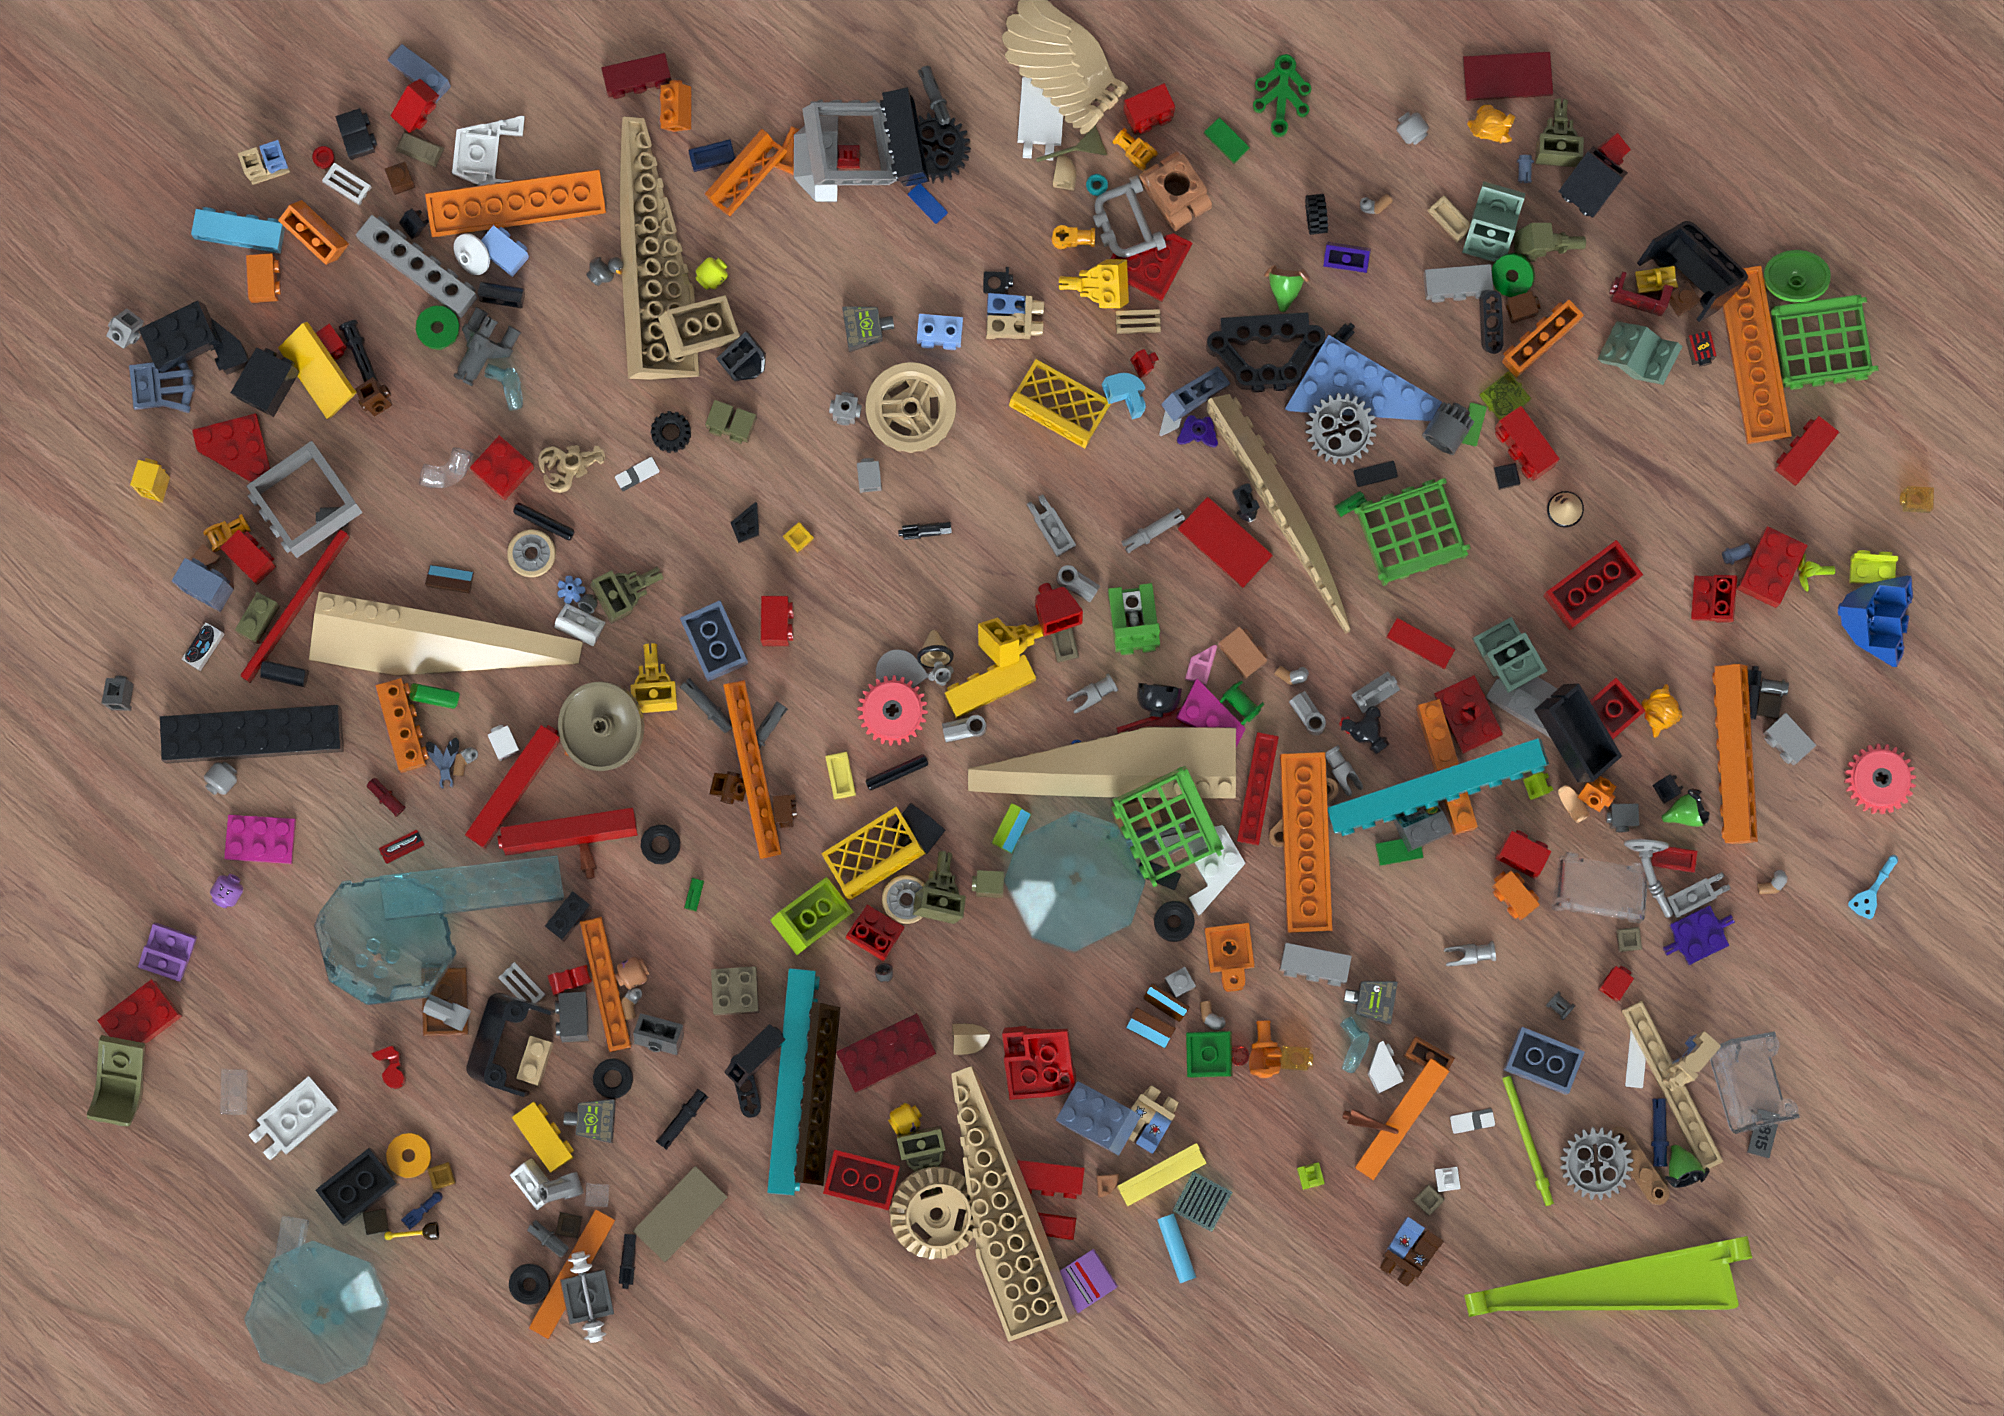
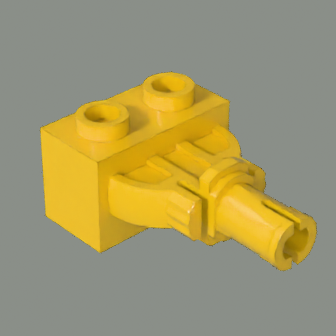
M1105 259L1089 270H1081L1079 272L1080 277H1059V283H1062V285H1059L1060 290H1077L1081 292V297H1089L1092 301L1099 303V308H1122L1129 303L1126 259Z
M998 617L978 624V645L1000 668L1019 662V654L1023 653L1028 646L1034 645V639L1043 637L1040 624L1031 627L1026 624L1016 627L1006 626Z
M649 643L644 644L645 674H643V665L639 666V675L635 683L630 685L631 694L638 702L642 713L677 710L675 681H671V678L665 671L664 664H660L661 673H659L657 644L651 643V654Z

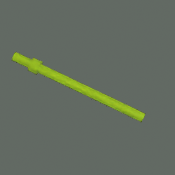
M1511 1076L1504 1077L1502 1079L1537 1179L1535 1181L1537 1189L1541 1191L1545 1206L1552 1205L1554 1201L1549 1190L1550 1183L1548 1177L1545 1178Z

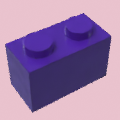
M1328 242L1323 266L1367 273L1371 248Z

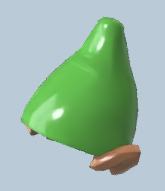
M1274 265L1264 274L1265 277L1269 276L1270 286L1280 312H1285L1297 297L1303 282L1310 281L1309 275L1303 268L1299 271L1277 269L1276 265Z

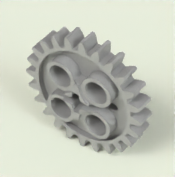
M1337 393L1336 399H1333L1329 394L1328 402L1320 399V407L1313 405L1316 412L1308 413L1312 417V421H1305V423L1310 425L1311 428L1306 429L1305 433L1311 434V437L1306 440L1307 442H1314L1311 446L1312 450L1319 449L1316 454L1318 457L1325 454L1324 460L1326 462L1332 457L1333 464H1336L1338 459H1340L1344 465L1346 458H1349L1353 463V456L1356 455L1360 459L1362 458L1360 451L1369 452L1366 444H1374L1369 438L1376 436L1374 432H1371V429L1376 428L1377 425L1370 423L1375 416L1367 415L1371 408L1363 409L1364 401L1357 404V396L1349 400V394L1346 393L1342 399L1340 393ZM1345 409H1352L1353 417L1350 420L1342 418V413ZM1325 416L1332 418V425L1328 428H1324L1321 425V421ZM1359 421L1358 425L1344 428L1343 434L1336 431L1325 437L1322 436L1324 432L1338 429L1339 423L1346 426ZM1355 429L1359 430L1360 438L1356 441H1351L1349 438L1350 432ZM1332 437L1339 438L1340 443L1336 448L1329 447L1328 443Z
M1594 1127L1591 1128V1133L1589 1134L1583 1129L1582 1137L1575 1133L1576 1141L1568 1140L1571 1148H1563V1151L1568 1155L1561 1156L1560 1158L1566 1161V1164L1561 1165L1560 1168L1567 1169V1172L1563 1174V1178L1570 1177L1567 1185H1576L1573 1192L1581 1189V1197H1584L1586 1193H1590L1591 1200H1593L1595 1194H1598L1599 1199L1602 1200L1604 1193L1611 1198L1612 1190L1619 1194L1618 1186L1626 1187L1623 1179H1631V1176L1626 1172L1633 1171V1167L1628 1166V1163L1633 1162L1634 1159L1627 1157L1631 1153V1149L1624 1150L1627 1142L1619 1143L1621 1135L1619 1134L1613 1138L1612 1130L1604 1134L1603 1127H1601L1599 1133H1596ZM1593 1144H1597L1598 1160L1603 1162L1599 1168L1601 1183H1597L1596 1167L1591 1165L1594 1162ZM1609 1145L1613 1149V1155L1610 1157L1603 1156L1600 1151L1601 1147ZM1579 1149H1589L1591 1156L1588 1159L1580 1158L1578 1155ZM1606 1168L1615 1170L1616 1176L1613 1179L1604 1177L1603 1171ZM1584 1170L1591 1171L1593 1179L1591 1181H1584L1581 1178V1172Z

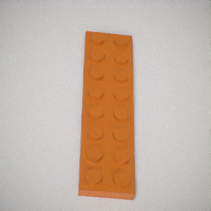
M600 169L425 193L432 237L489 230L493 225L496 228L606 213Z
M1762 267L1743 268L1748 275V279L1722 307L1747 444L1790 438L1792 435Z
M1325 752L1280 754L1287 932L1332 931Z

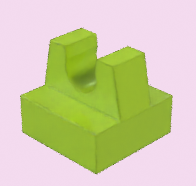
M1540 772L1523 779L1530 800L1537 799L1553 791V787H1548L1545 780L1549 778L1548 773Z
M1319 1162L1297 1168L1302 1190L1325 1184Z

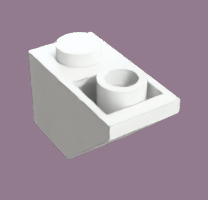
M1384 1041L1377 1044L1368 1071V1076L1377 1094L1403 1082L1402 1077L1405 1076L1399 1064L1395 1065L1392 1059L1394 1052L1389 1044L1385 1045Z

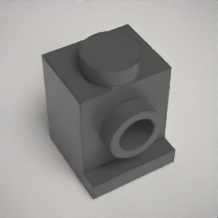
M117 675L115 678H106L101 704L110 710L131 711L132 706H130L134 684L125 676Z

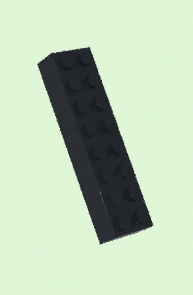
M339 705L160 716L161 760L166 764L344 752L342 709Z

